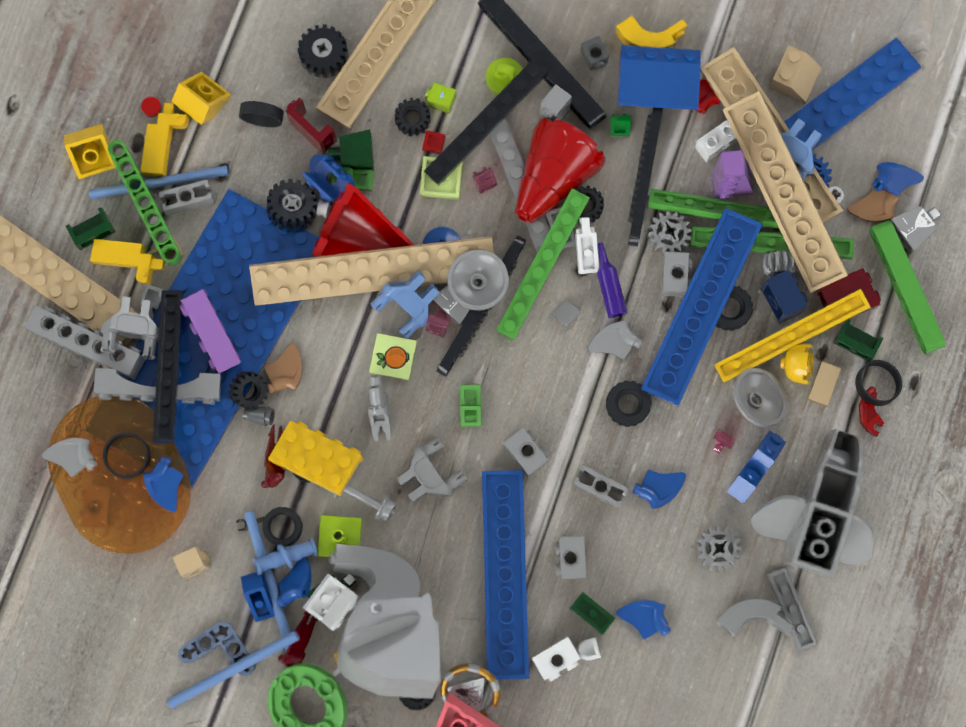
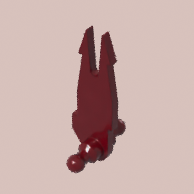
M275 424L272 425L268 434L269 440L264 461V467H266L265 480L261 483L263 488H274L285 477V470L268 460L276 446ZM282 426L279 427L277 442L283 434Z
M308 611L303 613L304 617L294 630L297 632L300 640L289 645L285 655L278 657V661L286 667L302 664L306 656L304 651L310 641L315 623L318 622V619L313 616L307 625L310 617Z

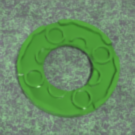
M312 664L293 665L282 671L271 684L268 694V707L275 726L344 727L347 719L346 698L337 680L326 670ZM307 685L315 688L318 694L324 698L326 713L323 720L318 724L302 722L293 712L291 696L297 687Z

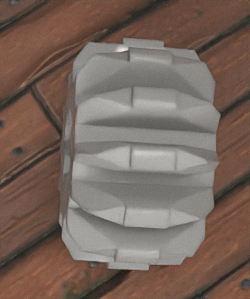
M770 252L764 255L762 263L764 274L769 277L776 276L786 270H789L791 274L796 272L797 264L791 252Z

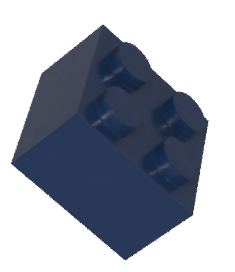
M789 270L766 280L761 287V291L779 324L801 314L807 307L808 302L803 291L800 292L797 287V278Z

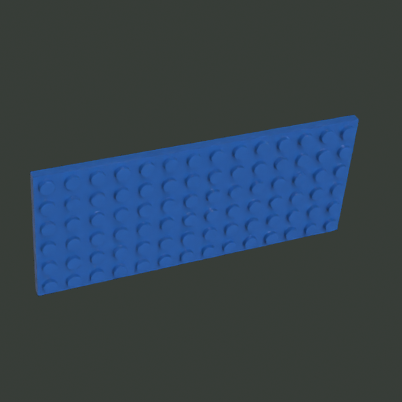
M228 189L169 290H182L183 299L205 289L208 299L216 309L218 319L223 323L226 334L231 339L242 361L221 373H218L217 370L213 371L208 362L211 359L208 352L204 353L199 345V342L202 341L198 334L194 335L189 325L192 323L189 315L185 317L182 312L178 385L197 379L200 373L221 374L220 401H215V404H203V401L195 400L194 403L189 404L182 403V400H177L175 443H153L155 398H153L152 402L141 401V398L133 397L131 401L120 400V397L103 400L85 431L106 443L118 433L130 432L137 434L147 443L150 449V462L148 466L154 469L162 456L171 459L172 462L169 467L184 475L180 484L192 490L240 407L231 400L230 397L232 395H229L231 390L229 384H233L232 378L236 379V374H242L241 372L250 371L259 375L301 302L299 300L255 306L249 265L315 257L312 255L316 240L319 241V237L305 229L303 230L301 227L299 232H295V229H291V232H287V228H283V230L278 229L279 225L274 226L272 220L268 219L266 208ZM161 306L156 310L152 319L158 330ZM139 339L135 348L141 350L140 354L142 355L145 341ZM158 343L155 359H149V352L135 380L120 373L119 376L136 384L156 387ZM249 382L244 386V398L246 397L250 388L252 387V382ZM125 436L112 443L111 446L142 463L145 462L146 449L143 442L138 438Z

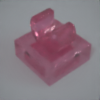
M483 167V171L479 173L473 172V179L480 194L498 186L491 167Z
M438 311L436 316L429 315L425 331L444 338L449 321L445 320L446 313Z
M718 428L713 436V439L717 441L713 450L720 454L724 446L731 449L736 439Z

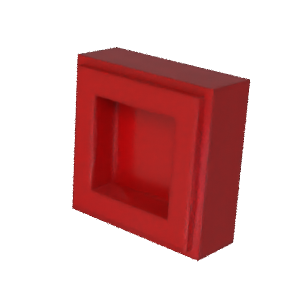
M426 130L422 151L440 155L443 151L446 134Z

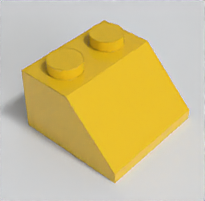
M200 72L178 84L171 102L202 125L215 117L232 94L203 72Z
M103 124L64 135V146L78 179L116 168L108 152L110 142Z

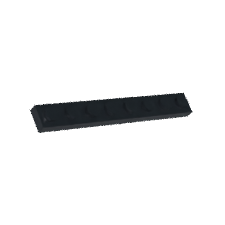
M533 58L424 170V173L439 186L547 76L549 71Z
M162 290L153 443H175L182 310L180 308V305H182L181 300L183 299L182 290Z

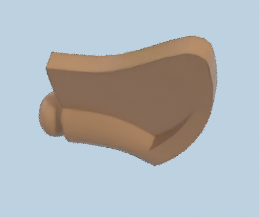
M873 188L866 197L850 205L848 212L870 222L879 223L891 220L896 217L894 208L899 202L901 194L896 196L884 189L876 191Z
M293 343L288 345L275 362L265 366L271 381L266 387L269 389L270 394L286 388L296 391L301 382L302 361L298 349Z

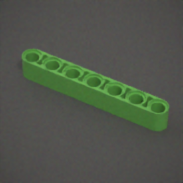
M120 140L112 141L108 146V152L161 257L170 266L178 265L182 261V253L129 149ZM118 148H123V152L120 155H115V151ZM132 165V169L129 172H123L125 166ZM140 182L141 186L138 189H132L134 183ZM143 200H150L146 207H141ZM152 217H158L157 223L150 224ZM161 234H167L165 241H158ZM176 251V256L173 259H167L169 252Z
M888 220L870 227L871 238L922 352L928 354L945 347L943 335L892 222Z

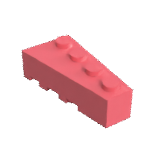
M449 692L436 727L500 726Z

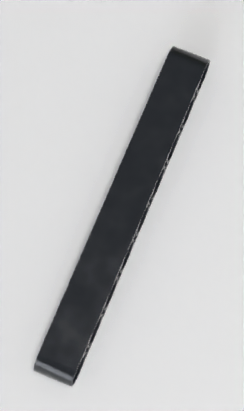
M479 0L477 2L483 13L529 63L535 58L549 71L544 80L551 88L558 85L572 96L570 109L588 129L592 130L607 117L598 103L504 0Z

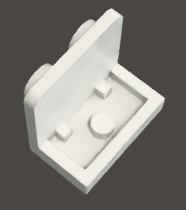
M327 574L303 608L333 631L341 626L346 613L355 607L358 595Z

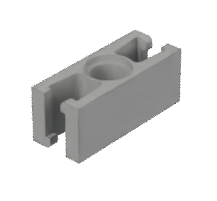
M208 180L159 192V196L163 201L162 208L166 216L215 204L211 193H208V196H196L198 192L212 190ZM185 195H192L189 201H182ZM177 198V203L166 206L167 200Z
M583 465L579 474L586 473L594 481L591 486L579 482L580 478L577 477L573 486L619 509L622 502L620 500L618 502L607 494L610 488H613L626 496L629 489ZM603 482L606 485V491L598 492L595 489V484Z

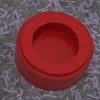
M147 97L142 101L141 109L147 117L153 118L158 116V113H161L162 105L157 98Z

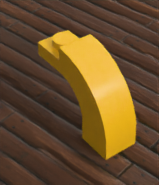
M630 16L616 26L615 34L626 46L674 49L675 40L677 41L685 35L687 24L682 19L663 32L652 33L644 30L635 18Z

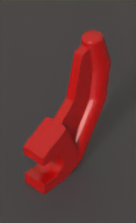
M870 386L866 392L876 399V388ZM861 398L859 403L860 424L868 433L876 437L880 432L874 429V425L882 427L884 422L877 414L875 406Z

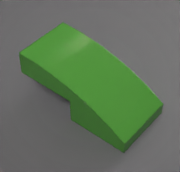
M342 167L345 173L351 174L355 186L360 191L373 190L374 171L353 170L350 167ZM331 173L330 184H334L337 181V177Z
M481 384L460 385L461 427L481 426Z

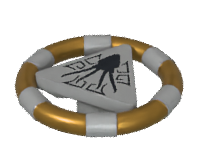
M471 663L457 665L451 668L441 681L440 692L444 704L450 692L486 717L497 708L500 702L501 691L497 679L490 671L480 665ZM468 671L482 675L476 678L470 677L465 681L449 685V682L456 674ZM486 678L493 691V698L485 709L480 710Z

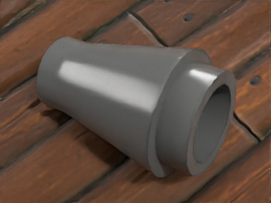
M269 406L253 409L244 408V420L264 426L272 425L274 422L275 411Z

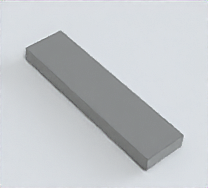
M787 567L766 574L777 603L781 607L782 615L792 621L791 625L794 628L790 634L797 651L801 652L817 646L818 642Z

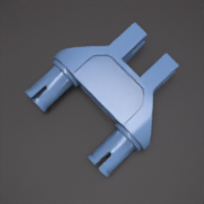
M798 118L789 132L781 133L794 162L798 164L797 169L804 181L808 174L814 173L812 149L822 137V134L814 130L804 143L797 136L806 124Z
M419 270L407 281L385 284L382 287V292L370 303L374 309L376 308L377 312H380L391 300H395L411 315V319L399 331L407 339L419 327L427 325L428 304L440 293L433 283L421 294L416 290L426 280Z

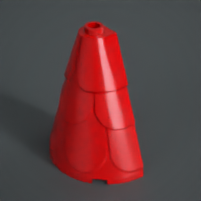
M542 118L533 129L515 207V214L524 222L532 224L555 208L561 200L569 195L572 188L578 189L580 185L600 172L601 168L605 165L604 153L596 149L597 143L575 126L558 119L552 122L549 121V118Z
M347 183L344 187L346 189L345 192H340L319 232V241L316 240L312 255L319 257L412 246L415 244L399 227H395L383 212L376 208L357 187Z

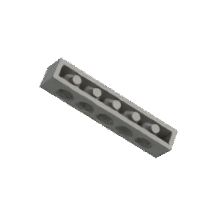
M35 306L24 328L109 369H117L120 374L133 380L136 379L145 361V358L140 354L141 350L130 346L128 349L123 346V342L115 339L113 353H108L109 345H107L106 352L100 353L103 340L102 332L95 330L93 333L88 330L89 327L81 322H78L76 325L71 322V318L63 314L60 317L54 315L55 311L46 306L43 309ZM54 321V326L48 329L49 324ZM72 329L70 336L66 337V332ZM89 337L88 343L83 345V340ZM124 353V358L121 361H117L118 356Z

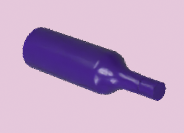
M603 242L597 243L600 262L597 277L608 318L626 315L628 312L617 270L608 261Z

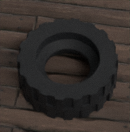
M734 286L729 297L739 303V314L732 318L721 314L716 325L717 328H721L724 331H734L745 326L753 313L752 298L740 286Z
M627 380L622 383L619 382L616 386L612 387L606 399V410L613 422L618 423L620 426L630 427L637 426V424L645 420L651 410L652 402L650 394L641 390L642 384ZM632 394L638 399L639 406L634 413L627 414L620 410L618 402L623 395Z

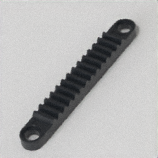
M653 107L652 114L648 115L628 218V221L631 223L628 245L638 247L663 108Z
M519 235L516 236L502 259L507 268L508 276H512L513 269H516V260L527 241ZM487 309L471 311L436 372L446 377L457 358L464 356L462 350L468 349L466 343H472L471 337L476 336L475 330L480 329L479 323H484L483 316H488Z

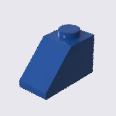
M257 572L242 576L243 594L255 622L274 617L275 614L263 575H258Z

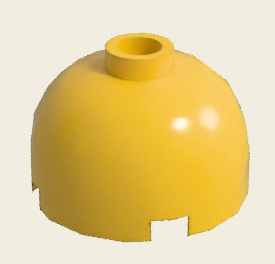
M798 344L787 350L785 357H781V369H785V375L790 381L797 384H810L811 381H807V378L812 376L814 353L809 351V348L813 349L812 344Z

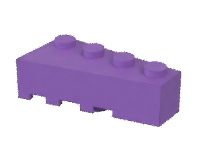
M743 151L721 152L712 173L714 198L728 200L732 196L754 195L751 170L749 165H747Z
M202 289L182 299L180 308L185 317L189 315L192 321L189 325L194 335L198 334L202 341L199 342V345L204 353L208 352L211 358L208 362L212 370H217L218 373H221L242 361L231 339L227 336L223 323L218 319L216 309L208 299L206 290Z

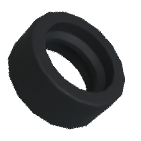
M278 507L266 514L262 530L270 543L276 546L281 544L285 547L294 544L300 538L303 524L300 516L294 510L287 507ZM279 515L291 517L295 524L293 534L286 539H279L271 532V523Z

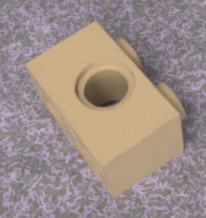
M193 547L172 557L180 576L187 579L210 569L209 563L211 559L207 551L198 547Z

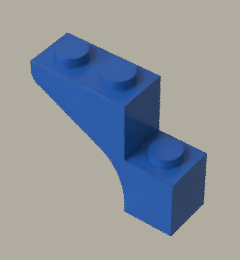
M769 430L727 492L744 504L762 477L775 462L786 441L778 434Z

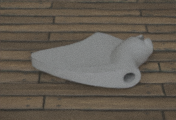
M628 321L616 322L602 329L594 337L588 346V351L612 354L624 361L633 346L637 349L641 347L643 339L630 331Z
M65 439L52 445L42 453L44 459L62 466L71 477L77 475L85 467L90 471L94 470L93 467H97V462L89 451L90 441L86 439Z

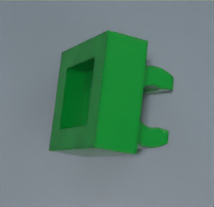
M612 114L610 116V137L630 136V116L623 114V116Z

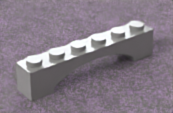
M95 368L94 394L99 396V399L111 400L112 397H120V400L131 401L133 397L141 398V401L152 402L153 398H155L156 387L144 386L128 381L119 376L117 369ZM200 373L197 379L178 385L177 400H182V403L189 404L194 403L195 400L203 401V404H215V401H220L221 374Z

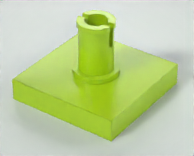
M321 515L317 556L330 558V553L334 552L336 544L360 546L362 518Z

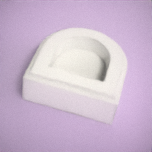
M596 637L583 640L578 645V654L582 659L588 661L601 658Z

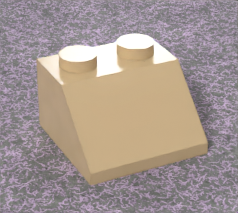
M788 45L769 88L806 103L821 67L806 52Z

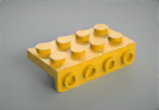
M290 420L268 460L341 496L358 464H362L364 460L361 452L354 447H350V449L344 447L343 443L335 438L332 440L326 438V435L319 430H309L308 426L300 421L295 423Z

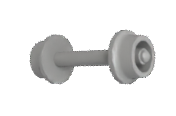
M349 485L345 487L343 492L378 510L375 520L381 519L387 522L391 516L395 515L394 509L397 503L392 501L389 495L381 503ZM332 493L334 498L338 497V495Z

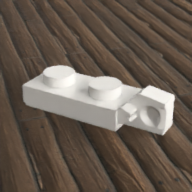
M589 217L579 218L580 228L576 229L575 234L578 274L596 273L599 269L597 234L594 227H590Z

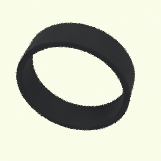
M245 101L241 103L239 118L241 120L262 127H279L282 125L284 111L281 108L258 101Z
M873 360L858 371L855 378V386L858 394L865 402L874 406H884L891 403L901 393L902 377L897 368L891 363L884 360ZM879 366L886 369L892 375L896 385L893 398L878 400L866 392L862 384V373L865 368Z
M130 432L118 433L107 441L103 449V461L106 468L113 475L123 479L135 478L141 475L148 467L150 449L147 443L137 434ZM125 436L138 438L143 442L146 449V459L143 466L137 472L129 475H120L113 472L107 461L108 450L112 443Z

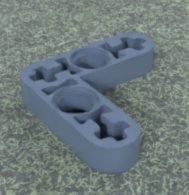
M228 622L217 623L183 645L178 651L179 659L184 663H193L220 645L232 664L235 663L234 659L241 657L243 653L246 656L250 654L233 626ZM221 626L228 627V635L226 637L225 635L218 636L219 642L216 643V639L211 632L214 631V634H217L221 631ZM205 636L210 637L212 641L211 646L207 649L203 648L200 644L201 639ZM196 642L197 648L201 653L199 654L198 651H195L191 654V659L184 658L185 649H194L193 643ZM232 643L240 645V652L236 655L231 654L229 651V646ZM255 664L248 667V672L243 670L239 674L242 676L251 675L255 670Z

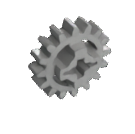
M669 211L666 212V216L659 213V220L653 218L652 223L654 225H649L648 228L652 231L648 233V237L653 238L650 241V245L656 244L655 250L657 251L661 248L663 255L666 251L674 252L676 250L681 252V247L686 249L688 245L686 242L691 240L688 234L692 232V229H687L690 224L689 221L683 222L685 216L683 215L678 218L677 212L673 216L670 215ZM660 225L662 231L657 234V227ZM667 230L669 232L673 231V236H671L670 234L666 235ZM683 231V238L679 242L678 234Z
M717 526L716 531L709 528V534L705 532L701 534L704 539L697 540L701 547H697L696 551H701L697 558L704 559L703 566L710 564L709 570L716 567L717 571L720 572L722 566L725 570H728L729 563L733 566L736 565L733 559L740 558L737 551L742 550V547L736 545L740 539L734 540L735 532L728 534L727 527L721 531L720 526ZM721 535L724 536V538L722 540H716L712 536ZM725 542L721 549L723 553L719 552L712 555L716 550L714 545L718 546ZM706 543H707V545L709 546V554H708V555H707L706 552H705V545H706ZM730 543L732 545V554L728 551ZM715 558H721L725 562L717 563L713 560Z

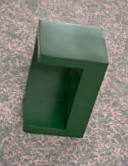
M102 207L98 208L99 214L74 227H71L70 224L66 225L73 242L80 251L92 245L94 239L102 240L116 232Z
M849 319L844 321L833 343L870 362L884 338L882 336L875 338L850 325L851 320Z
M584 592L580 594L569 608V610L576 613L597 630L600 635H603L616 619Z

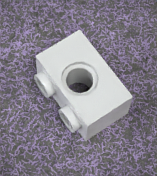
M728 120L697 140L695 148L706 163L737 142Z
M568 637L532 658L543 679H549L550 682L561 676L559 673L561 670L567 668L569 671L578 666L577 661L581 659ZM555 654L561 655L563 658V663L559 667H555L551 663V658Z

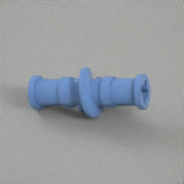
M311 538L307 542L296 544L289 548L287 546L284 548L279 544L277 545V552L252 559L257 574L261 575L263 571L272 568L276 569L280 566L284 567V564H287L291 569L293 561H299L312 554L316 556L318 552L315 542Z

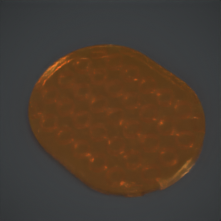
M97 396L83 401L61 419L53 432L49 447L57 442L69 438H82L90 441L89 451L97 462V467H93L94 470L90 471L85 467L77 475L71 477L62 466L48 461V468L53 484L79 533L100 549L118 554L146 552L167 541L178 530L186 517L191 497L190 476L175 443H153L154 411L146 404L133 398L131 401L120 400V397L103 400ZM130 432L137 434L147 443L150 449V462L143 473L152 471L157 462H160L162 456L171 459L172 462L169 467L184 475L177 491L176 512H170L155 502L146 489L143 473L135 478L123 479L113 475L106 468L103 461V449L111 437L118 433ZM131 436L117 439L112 443L107 454L110 468L113 472L120 475H129L137 472L143 466L146 459V449L143 442Z

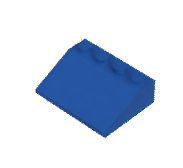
M621 45L618 105L698 110L701 50Z

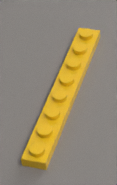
M860 289L714 364L723 383L737 377L743 371L755 368L790 348L869 309L870 305Z

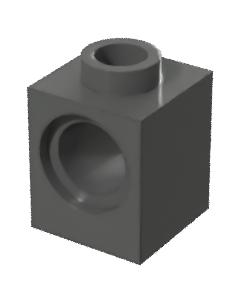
M600 36L581 43V52L590 70L595 68L599 70L607 65L609 55ZM598 52L601 56L594 58L591 56V53Z

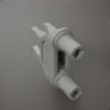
M122 296L120 311L101 326L103 334L101 351L106 352L107 345H109L108 353H113L116 336L144 340L142 357L147 359L150 352L149 359H155L156 346L159 342V330L149 316L150 300L142 299L140 313L137 314L129 312L131 297Z
M373 374L369 376L368 397L371 429L374 441H379L380 426H382L383 431L386 433V440L391 439L388 397L387 393L383 391L381 374Z
M435 437V439L423 447L417 446L410 469L397 478L402 487L415 478L421 486L408 495L413 503L426 494L449 497L453 493L452 490L468 481L465 475L463 476L461 470L447 480H442L429 461V457L441 448H444L438 437Z

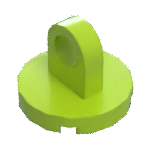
M511 58L494 60L486 70L485 81L489 90L493 94L498 95L523 68L517 61Z

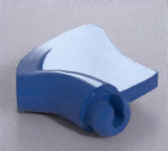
M883 162L876 167L879 175L873 183V188L876 191L886 189L899 196L905 188L921 183L924 176L904 165Z
M162 456L160 462H157L152 471L143 473L144 483L148 493L155 502L170 512H176L177 491L184 475L169 467L172 462L171 459Z
M648 469L642 485H634L633 494L647 500L652 509L660 508L668 504L679 493L686 474L684 472L661 474Z
M307 557L297 561L290 573L278 583L281 596L277 599V602L281 607H286L287 604H291L298 598H306L308 596L312 581V571Z
M650 600L636 601L620 608L616 612L618 617L633 625L643 639L654 635L658 631H660L662 636L671 632V628L668 626L669 623L664 617L666 605Z

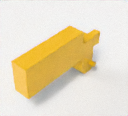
M164 103L163 113H158L157 124H147L140 170L144 176H166L173 129H186L189 125L190 118L187 115L174 114V103Z
M94 239L90 262L98 265L137 268L136 280L143 285H151L153 270H164L165 265L163 259H156L151 254H145L146 246L143 244Z

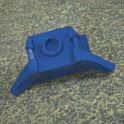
M314 155L310 160V173L303 172L302 175L307 179L306 183L309 186L320 191L319 195L328 202L336 201L340 192H345L346 189L344 187L347 183L355 186L351 174L345 173L342 170L343 168L334 161V158L329 155ZM330 173L337 177V181L334 184H330L327 180Z

